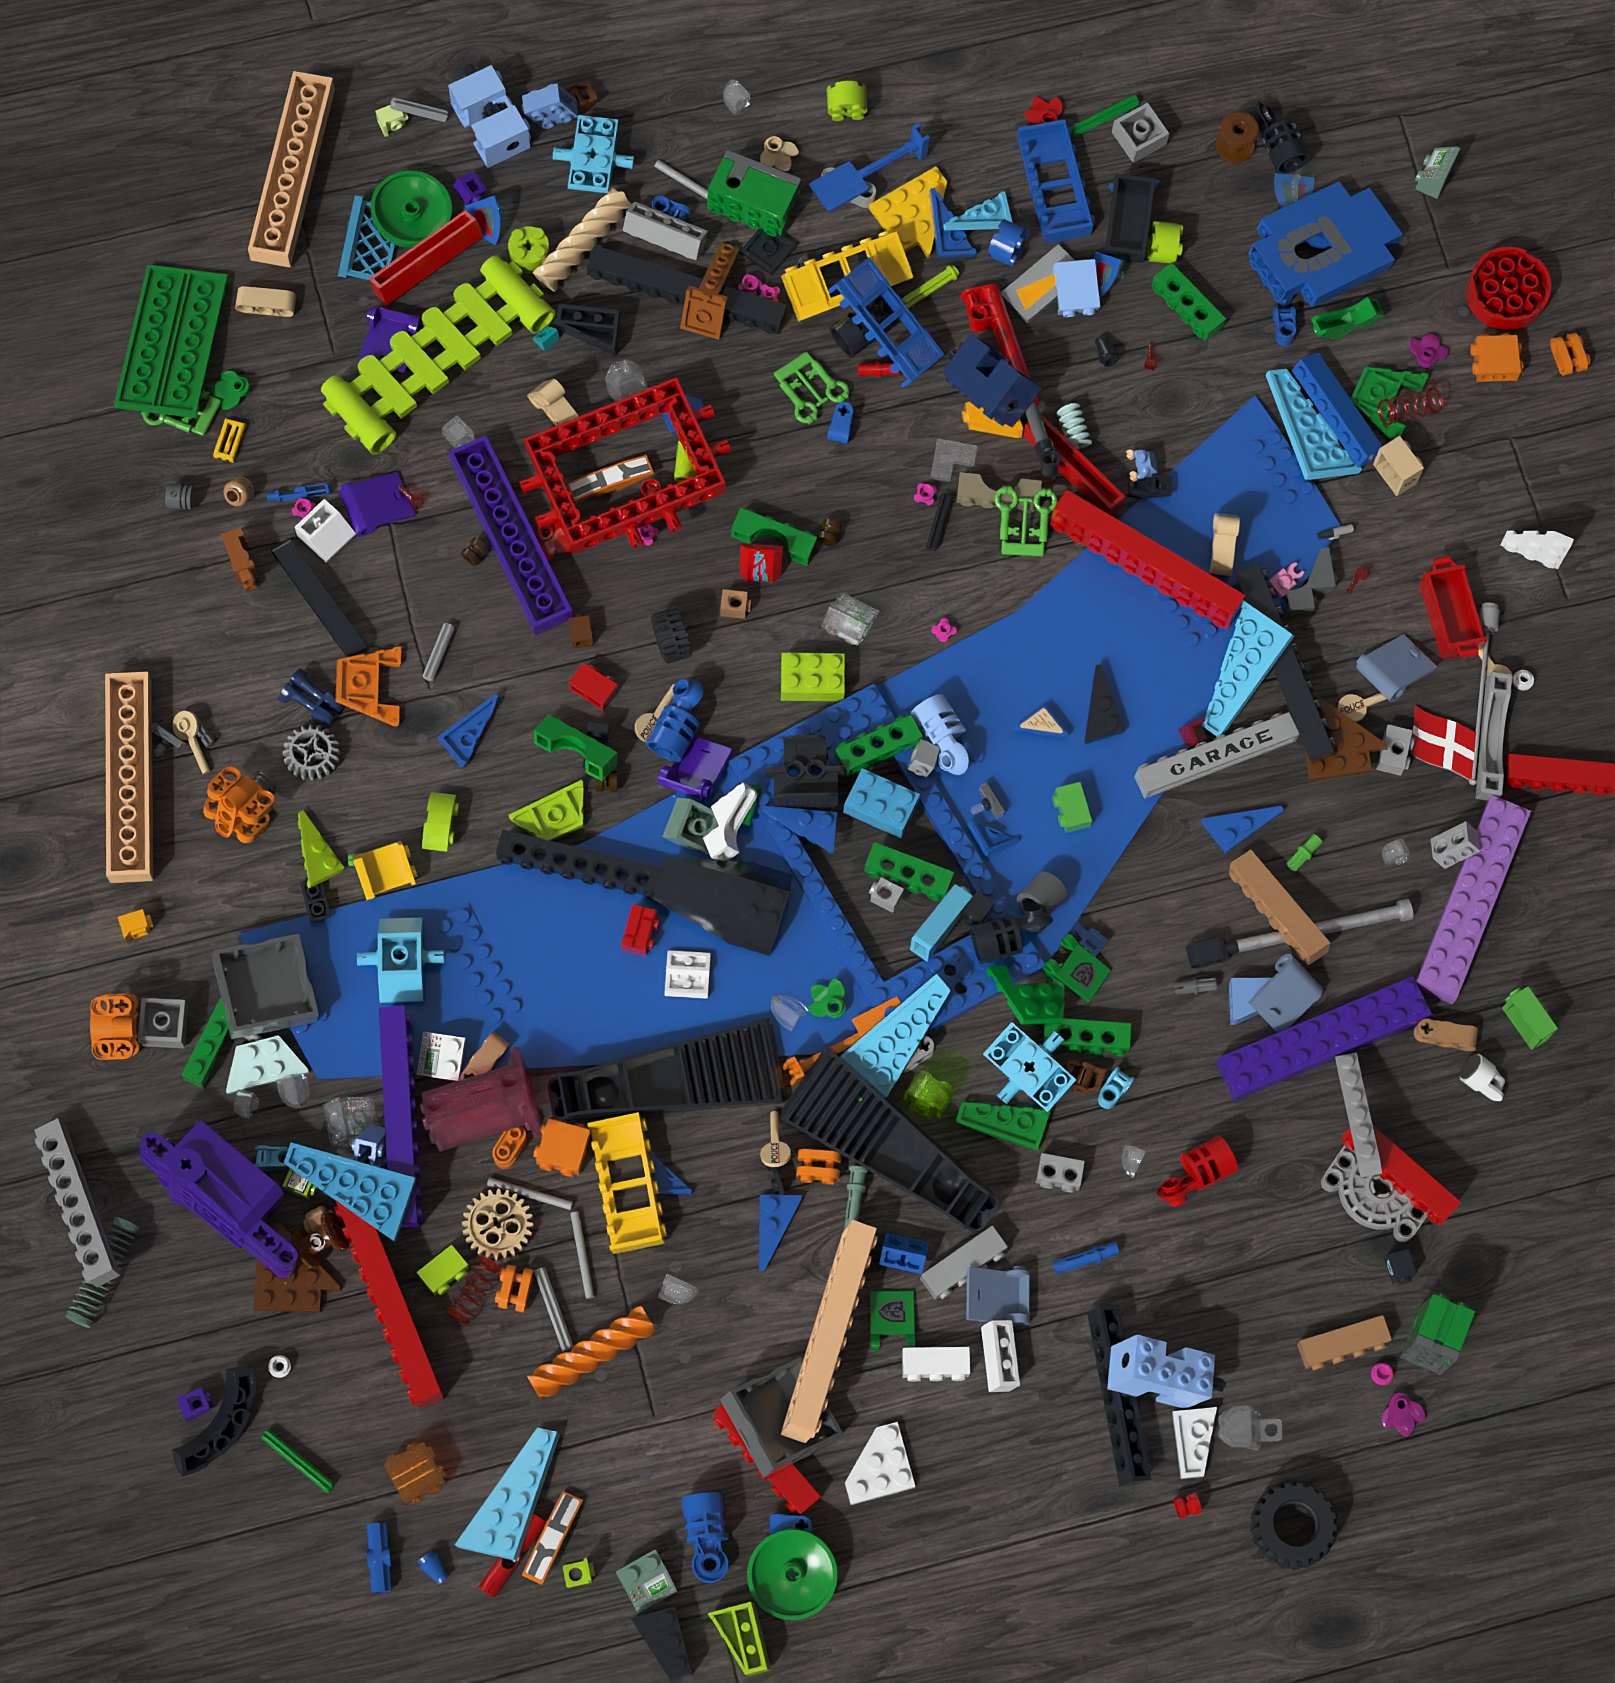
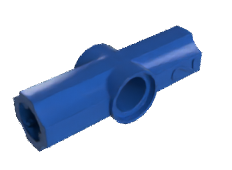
M368 1524L369 1549H367V1563L371 1574L372 1593L392 1592L390 1575L392 1561L391 1550L388 1547L387 1524Z

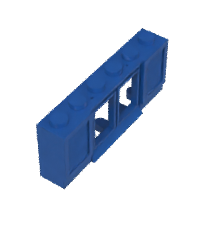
M1065 119L1020 127L1017 133L1023 166L1044 243L1091 236L1092 229L1095 227L1094 216L1090 215L1089 212L1090 200L1089 197H1085L1084 193L1086 191L1085 181L1080 178L1081 166L1079 161L1076 162L1075 159L1076 147L1075 144H1071L1070 140L1072 138L1071 128L1066 125ZM1066 161L1070 178L1045 183L1039 182L1035 166ZM1072 185L1076 203L1046 208L1042 191Z
M870 257L827 290L829 293H832L835 289L839 290L844 297L840 301V306L846 308L850 305L857 314L852 318L853 323L857 325L863 321L870 330L865 334V338L868 341L876 338L882 346L877 351L878 355L883 357L888 354L894 361V364L890 367L891 372L896 373L901 370L907 378L901 384L902 388L915 380L945 355L928 332L918 323L914 314L908 310L901 297L891 288L887 279ZM879 295L883 297L894 311L893 314L880 324L876 322L866 309V306ZM896 318H899L911 333V336L898 347L893 344L883 331Z

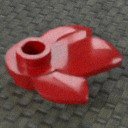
M1035 96L1032 101V110L1024 111L1025 118L1032 124L1046 123V120L1051 122L1058 121V117L1062 113V103L1058 97L1052 99L1048 104L1043 99Z
M555 522L542 529L537 527L535 534L547 560L551 561L555 552L568 553L571 551L559 523ZM545 530H549L550 532L549 536L547 537L543 536V532Z

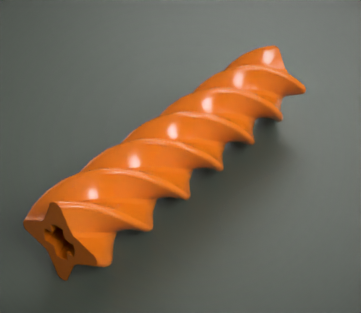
M642 1306L636 1307L627 1317L613 1321L608 1329L595 1332L590 1340L577 1343L570 1352L559 1354L551 1364L541 1365L534 1371L532 1376L527 1377L542 1401L546 1396L557 1394L563 1385H570L578 1381L582 1373H590L596 1370L601 1361L614 1359L620 1350L632 1348L639 1338L650 1337L656 1331Z

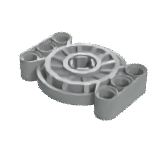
M1343 1146L1321 1179V1186L1325 1191L1334 1192L1339 1190L1342 1206L1357 1223L1376 1230L1393 1228V1235L1397 1241H1409L1426 1219L1427 1214L1421 1208L1418 1210L1421 1212L1422 1217L1416 1218L1413 1216L1412 1209L1417 1208L1410 1203V1199L1405 1194H1399L1389 1180L1382 1179L1378 1174L1360 1178L1355 1151H1351ZM1339 1159H1346L1349 1167H1342ZM1327 1177H1335L1337 1180V1184H1330L1327 1181ZM1374 1183H1383L1387 1188V1193L1375 1195ZM1400 1227H1407L1410 1231V1234L1403 1235L1400 1231Z

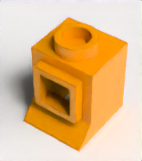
M143 909L118 917L127 945L132 937L136 939L148 935V932H151L150 928L153 927L150 914L146 915Z

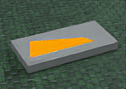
M1058 244L1001 292L1003 300L1026 323H1029L1057 299L1056 281L1052 269L1054 263L1075 260Z

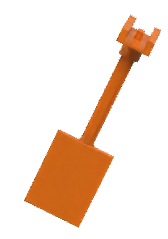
M896 996L853 1018L852 1022L858 1033L830 1048L838 1054L853 1046L885 1018L884 1012L887 1008L892 1007L896 1009L901 1005L898 997ZM821 1052L798 1062L794 1056L782 1066L783 1071L790 1069V1075L793 1074L794 1076L790 1081L791 1086L802 1080L805 1076L804 1073L809 1071V1068L814 1064Z

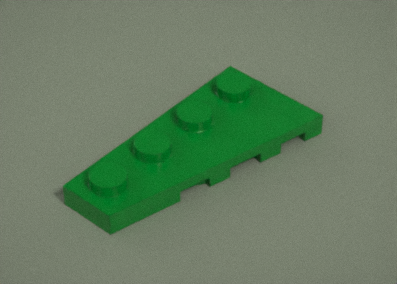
M962 1102L955 1124L1038 1151L1051 1109L1047 1112L1045 1109L1039 1110L1028 1107L1016 1108L1005 1105L993 1106L990 1104Z

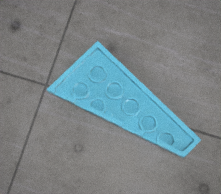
M1288 370L1268 371L1266 378L1305 480L1359 474L1362 470L1361 467L1358 468L1354 464L1347 451L1339 444L1337 436L1320 413L1317 414L1310 399L1306 400L1300 392L1301 387Z
M1244 600L1241 606L1239 619L1237 618L1235 624L1236 629L1233 638L1230 640L1221 667L1219 680L1214 688L1213 699L1209 703L1205 722L1202 725L1217 737L1227 731L1294 637L1290 632Z
M936 974L843 1053L841 1057L887 1097L951 989Z
M541 1428L535 1430L455 1544L456 1547L510 1560H518L560 1437L558 1432Z

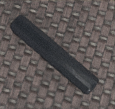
M941 494L926 548L928 550L936 551L952 500L950 494Z

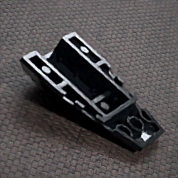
M664 858L652 899L687 918L690 922L704 928L712 935L714 934L727 944L770 956L790 893L793 874L753 862Z

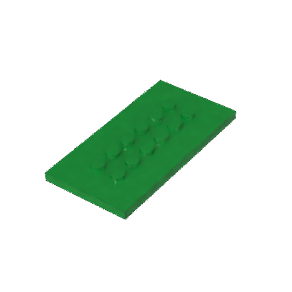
M147 264L116 394L115 408L197 418L228 283L227 274Z

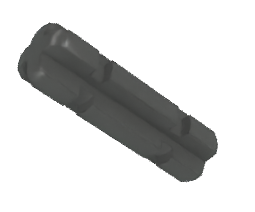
M190 710V711H191L192 713H194V714L197 716V718H198V715L195 713V711H194V710ZM198 718L199 731L197 736L205 747H210L215 743V740L209 734L200 718Z

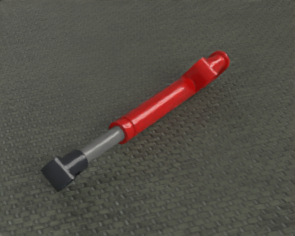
M988 284L963 291L960 298L967 306L966 312L969 318L970 329L975 332L992 329L1000 353L1011 361L1010 365L1013 368L1024 372L1030 377L999 286L997 284ZM1036 396L1025 410L1036 442L1035 449L1041 464V473L1046 477H1054L1059 472L1060 455L1055 451L1052 440L1048 439L1037 407L1039 399Z

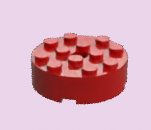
M1500 247L1484 254L1475 264L1466 286L1467 302L1473 314L1484 324L1503 331L1519 330L1534 323L1543 312L1551 293L1550 275L1542 261L1528 254L1526 250L1516 247Z

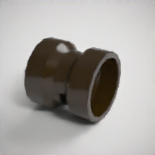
M823 519L821 524L822 530L818 532L817 541L825 546L834 547L837 542L836 536L840 534L842 525L832 519Z
M474 537L469 542L470 546L460 552L461 556L472 566H476L480 562L481 556H485L489 552L488 547L481 540Z
M612 771L603 782L596 778V792H603L604 790L617 792V771ZM607 777H609V786H607Z

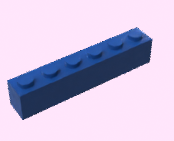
M1316 353L1300 359L1292 369V372L1356 466L1359 468L1374 462L1379 449L1383 446L1320 354Z

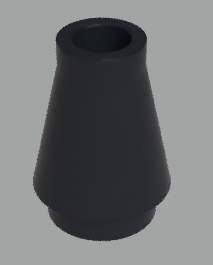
M1106 336L1096 338L1095 344L1100 363L1105 367L1116 364L1119 360V354L1107 340Z

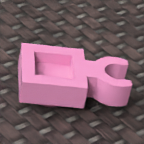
M1296 562L1288 566L1287 572L1283 568L1267 581V584L1273 587L1275 593L1280 598L1296 585L1293 579H1298L1304 574V571L1298 574L1294 572V567L1297 565Z

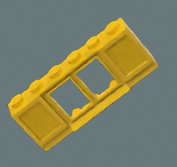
M888 230L878 234L879 238L875 240L869 237L859 241L861 245L854 248L852 244L841 248L842 252L834 254V251L822 255L823 259L817 262L815 258L804 262V267L797 269L795 265L785 269L786 273L781 277L798 322L840 306V301L844 299L842 294L830 297L819 268L839 260L846 276L851 271L845 257L865 250L867 257H870L890 286L913 278L897 231L890 233Z
M638 1112L587 1123L592 1134L593 1141H591L595 1152V1166L600 1179L599 1189L603 1196V1210L608 1223L606 1227L611 1240L610 1250L615 1254L665 1244L664 1237L667 1236L665 1223L661 1224L660 1215H663L661 1202H657L656 1194H659V1187L657 1181H653L652 1173H655V1166L653 1160H649L648 1152L652 1150L650 1140L646 1139L644 1132L648 1131L646 1119L642 1118ZM638 1155L642 1156L645 1177L612 1184L608 1162ZM647 1184L650 1207L617 1213L613 1191Z

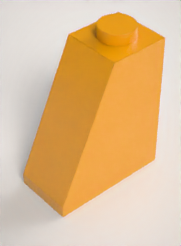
M971 402L965 403L962 418L964 423L967 422L970 430L1013 438L1022 437L1023 427L1020 418L1013 428L1007 424L1001 426L994 418L991 420L984 415L982 407L978 409Z

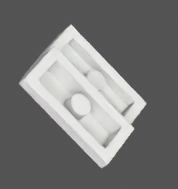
M668 950L665 996L708 999L711 953Z

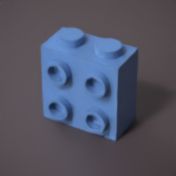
M558 83L550 84L540 90H533L529 94L522 96V111L524 115L528 116L543 129L552 128L554 125L562 122L566 123L578 117L576 99Z
M369 1125L364 1131H361L360 1135L352 1143V1151H354V1158L352 1160L387 1170L385 1128Z

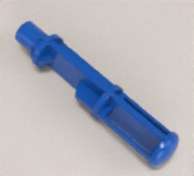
M326 482L295 487L294 491L286 493L275 490L273 493H266L267 501L276 500L281 502L329 495L331 487ZM325 485V487L308 489V487ZM326 491V493L309 496L310 493Z

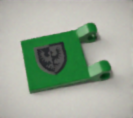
M1067 934L1062 938L1060 944L1072 952L1060 968L1054 959H1050L1045 962L1043 969L1056 976L1086 1002H1090L1111 970L1078 944L1071 934Z
M870 1291L871 1351H879L880 1335H906V1348H915L914 1292Z

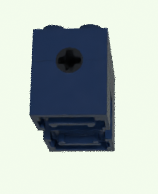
M972 333L958 351L954 349L952 352H948V360L950 362L942 371L947 377L946 382L954 388L957 387L959 389L958 392L968 399L970 397L972 399L970 402L978 409L982 407L984 415L991 420L994 418L1001 426L1007 424L1012 428L1042 389L1024 372L1013 368L1010 365L1011 361L997 349Z

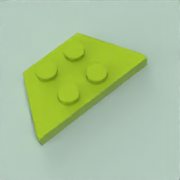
M580 780L509 814V819L533 837L549 841L557 840L583 827V781Z

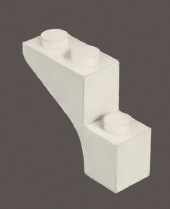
M745 783L736 786L734 790L711 806L719 827L713 829L703 839L711 858L714 860L729 861L739 853L736 842L737 831L757 797L756 790Z

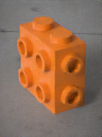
M1508 333L1499 336L1482 334L1477 336L1474 343L1471 344L1470 352L1471 356H1474L1475 361L1472 365L1473 375H1476L1477 382L1517 381L1520 373H1523V361H1520L1519 358L1521 343L1518 342L1517 335H1510Z
M548 1118L547 1124H543L541 1127L540 1137H543L541 1144H537L533 1157H536L537 1165H540V1168L546 1171H552V1169L560 1170V1173L565 1176H579L591 1136L590 1130L587 1129L586 1125L580 1123L571 1125L567 1124L566 1120H557L555 1118L552 1120Z

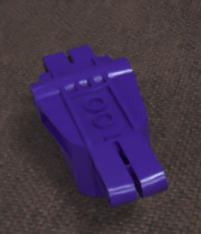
M201 1120L176 1146L169 1138H163L156 1132L146 1133L142 1137L140 1160L160 1177L159 1183L167 1189V1195L173 1203L186 1206L235 1247L246 1249L278 1277L288 1278L293 1275L298 1258L297 1250L266 1224L282 1205L283 1189Z

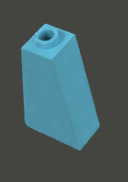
M955 884L912 937L910 950L925 961H929L961 917L966 905L973 896L966 887H959Z

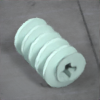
M1077 403L1068 404L1056 413L1061 432L1077 449L1085 448L1092 441L1086 439L1089 437V433L1083 432L1087 429V426L1080 425L1085 421L1084 418L1080 417L1082 411L1077 410L1080 405Z

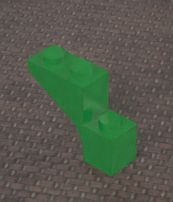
M1367 297L1349 308L1317 315L1311 321L1314 325L1313 330L1318 336L1340 340L1355 328L1367 329L1386 315L1377 299Z

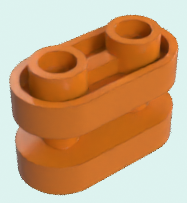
M1571 333L1566 335V341L1561 336L1551 339V351L1562 376L1572 374L1573 367H1575L1577 372L1588 369L1590 358L1587 353L1585 354L1581 336H1578L1577 333Z
M520 1124L509 1125L493 1148L494 1162L499 1168L508 1169L512 1167L526 1146L527 1136L523 1126Z
M798 1150V1160L803 1161L804 1165L797 1167L796 1177L805 1183H812L813 1180H822L823 1184H835V1181L840 1180V1170L834 1169V1164L841 1163L842 1154L835 1151ZM812 1163H824L825 1168L812 1167Z
M507 1265L501 1271L500 1281H503L501 1290H497L495 1302L498 1303V1308L508 1309L509 1303L516 1304L515 1311L525 1313L534 1270L525 1268L523 1274L516 1273L517 1266ZM514 1282L521 1283L518 1296L512 1295Z

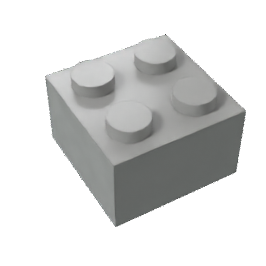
M1148 103L1118 118L1113 123L1112 134L1133 163L1167 145L1169 132Z
M142 998L138 1031L140 1045L146 1047L185 1048L189 1009L187 1002L176 999Z

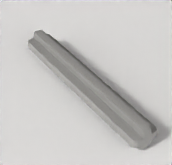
M544 1267L536 1269L534 1274L562 1351L571 1350L573 1343L546 1269Z

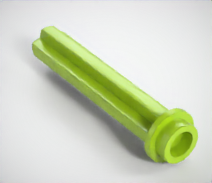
M954 265L951 267L947 266L945 271L903 297L902 301L905 306L910 308L951 280H957L959 276L957 268Z

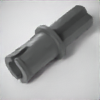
M1193 978V980L1174 982V988L1183 987V989L1174 990L1175 996L1189 993L1197 995L1198 992L1217 990L1216 978L1198 980Z

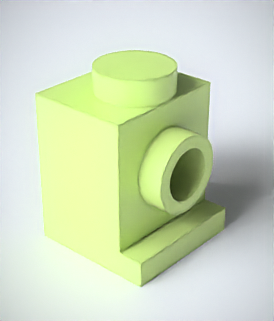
M390 105L375 111L377 121L385 137L388 136L389 131L400 129L405 125V121L408 120L407 113L393 110L390 108Z

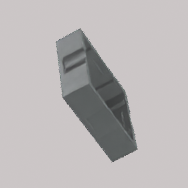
M299 934L269 939L259 944H243L213 951L212 962L231 1039L315 1023L317 1021L319 1013L312 985L307 977L306 961Z
M800 1357L776 1368L767 1376L755 1378L730 1390L720 1399L763 1478L834 1444L844 1435L828 1406L819 1417L822 1420L819 1432H816L814 1438H810L806 1443L780 1435L803 1361Z

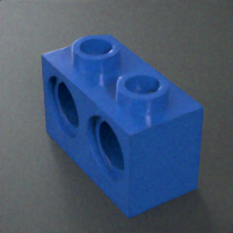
M886 1233L879 1265L922 1274L929 1242Z

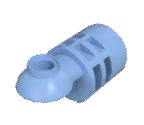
M937 694L916 706L910 715H912L925 741L940 747L938 753L940 767L954 775H962L968 768L969 759L965 748L956 742V738L962 732H965L966 729L945 696Z

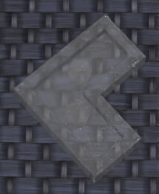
M937 439L930 479L950 482L954 464L974 467L978 446Z

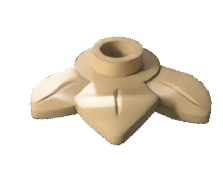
M772 136L764 143V151L760 156V161L767 166H774L780 171L788 172L791 168L790 157L798 155L799 151L793 143L783 142L779 137ZM775 145L778 148L772 149L771 146Z

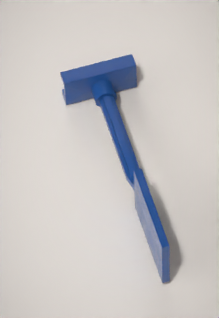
M917 123L912 126L910 141L906 142L899 149L859 171L848 161L809 183V186L828 213L869 191V187L863 178L908 153L914 152L919 161L927 158L930 137L928 135L925 137L920 135L921 125Z

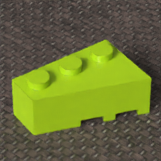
M748 1602L708 1613L745 1675L752 1676L771 1670L755 1603Z

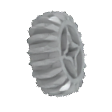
M311 724L308 730L304 726H301V732L294 729L295 737L288 735L289 742L284 743L286 750L283 751V756L286 757L284 759L285 764H289L288 770H294L293 773L296 777L301 774L303 780L307 778V775L311 781L314 780L316 775L319 779H322V773L329 776L328 768L335 770L334 763L339 762L337 755L340 754V749L337 748L339 746L338 741H334L335 735H329L327 728L322 731L320 725L317 726L316 730H314ZM310 739L308 743L301 744L302 742ZM319 740L328 746V753L319 748ZM310 750H315L313 755H308V752L311 753ZM295 752L304 757V765L297 762ZM322 761L320 764L313 766L315 762Z

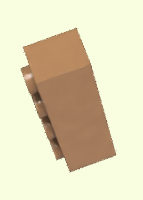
M1382 1315L1301 1340L1297 1346L1305 1369L1312 1368L1313 1371L1324 1368L1325 1363L1333 1361L1335 1365L1346 1361L1345 1357L1351 1355L1354 1358L1367 1354L1366 1351L1374 1349L1375 1352L1388 1348L1387 1344L1392 1339Z

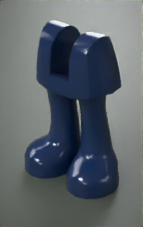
M301 668L292 675L290 683L287 682L278 697V700L282 703H287L290 700L297 702L312 713V719L331 725L335 718L325 710L327 706L337 713H340L344 708V705L336 702L334 693L331 691L325 693L307 679V673ZM295 687L305 690L319 701L315 703Z

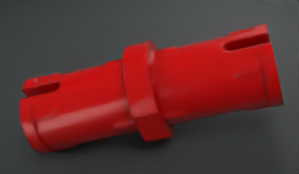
M880 361L870 364L858 363V376L881 377L884 375H899V371L896 373L891 372L890 367L894 363H880Z

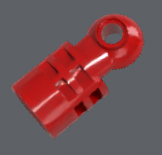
M1218 1135L1202 1143L1201 1146L1181 1154L1180 1161L1186 1175L1166 1180L1157 1189L1156 1194L1160 1199L1169 1202L1170 1206H1179L1187 1201L1186 1194L1194 1189L1200 1192L1205 1187L1212 1186L1215 1182L1237 1173L1238 1165L1229 1145Z

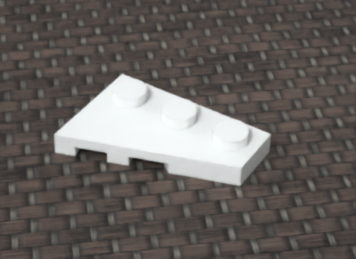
M1217 1407L1172 1412L1181 1479L1204 1476Z

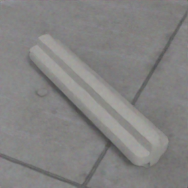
M396 97L392 98L390 102V108L393 110L445 122L448 118V112L443 109Z
M444 623L423 673L425 680L433 681L454 631V626L449 623Z

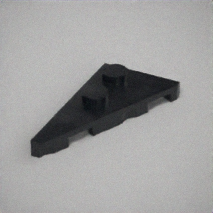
M1101 664L1095 666L1084 739L1085 744L1124 733Z

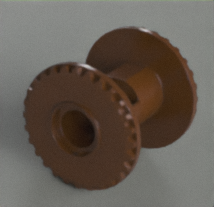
M1231 112L1220 123V133L1216 138L1215 147L1218 155L1224 160L1231 163H1241L1249 159L1254 152L1255 141L1259 134V126L1256 119L1247 112Z
M329 1211L321 1215L322 1227L308 1234L305 1230L296 1228L291 1234L293 1247L297 1250L299 1259L310 1268H316L320 1265L319 1252L332 1245L341 1252L349 1248L350 1241L349 1239L346 1240L342 1230L344 1225L334 1213Z

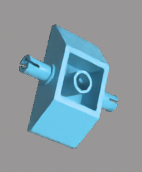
M578 115L574 147L572 149L554 147L553 160L570 161L571 163L568 189L608 193L612 182L613 168L624 167L633 169L634 156L616 154L617 119Z
M423 918L379 919L378 950L376 952H357V966L377 965L380 1003L423 1002V966H425V963H444V950L425 951L423 949ZM402 954L404 958L402 960H398L399 955Z
M1011 1022L983 1054L1009 1077L1008 1084L997 1096L1008 1104L1019 1090H1023L1048 1112L1076 1081L1068 1071L1052 1058L1053 1051L1064 1039L1053 1031L1042 1045H1037ZM1034 1062L1035 1065L1033 1067L1035 1068V1071L1026 1072V1065L1028 1063L1032 1064Z

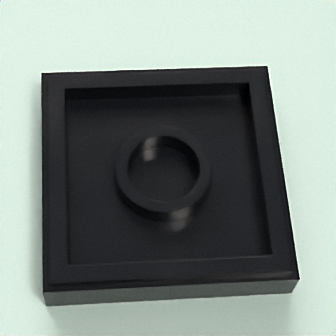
M759 228L740 250V254L773 276L796 249L797 244L783 234L782 236L778 234L770 236L764 229Z

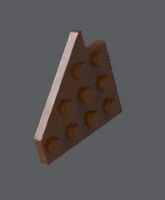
M1316 697L1322 710L1318 711L1320 717H1325L1329 729L1326 730L1328 737L1333 736L1337 747L1334 748L1336 755L1314 764L1310 762L1305 750L1309 781L1371 773L1370 752L1388 750L1387 744L1321 697Z
M266 1223L293 1246L291 1234L281 1223ZM299 1257L297 1258L293 1275L288 1278L278 1277L256 1259L254 1311L321 1313L322 1291H341V1287L320 1265L316 1268H310Z

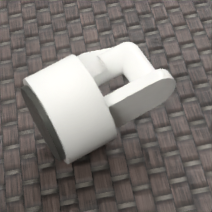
M1481 1054L1473 1055L1465 1061L1460 1070V1080L1473 1090L1482 1092L1491 1100L1501 1101L1504 1096L1502 1089L1505 1079L1496 1070L1495 1065Z

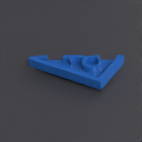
M931 188L929 194L937 258L975 256L977 254L976 250L967 241V236L963 230H944V224L949 222L954 216L942 202L943 198L935 188Z
M494 694L438 736L440 743L462 769L466 768L500 700L497 694Z
M763 806L762 812L766 813L769 818L774 821L776 819L786 825V828L800 836L806 837L811 843H816L826 849L828 853L833 854L837 812Z
M1282 806L1233 813L1204 818L1200 823L1226 854L1282 814L1284 809Z
M760 1195L759 1272L765 1271L773 1253L802 1200V1195Z

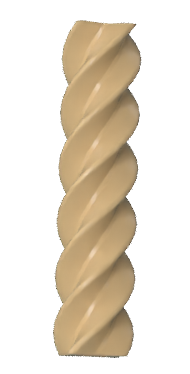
M611 188L608 194L598 201L595 208L585 215L582 223H579L572 229L569 237H566L559 243L556 251L546 257L543 265L534 270L533 274L540 281L543 288H549L555 292L558 288V280L566 279L570 276L571 266L583 262L584 251L593 250L594 245L597 246V237L608 235L610 223L619 222L622 219L623 209H628L632 205L627 200L623 191L618 192Z

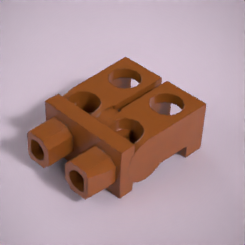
M241 527L221 534L238 585L243 584L245 592L256 589L255 579L258 576L253 561L250 560L247 551H245L248 547Z

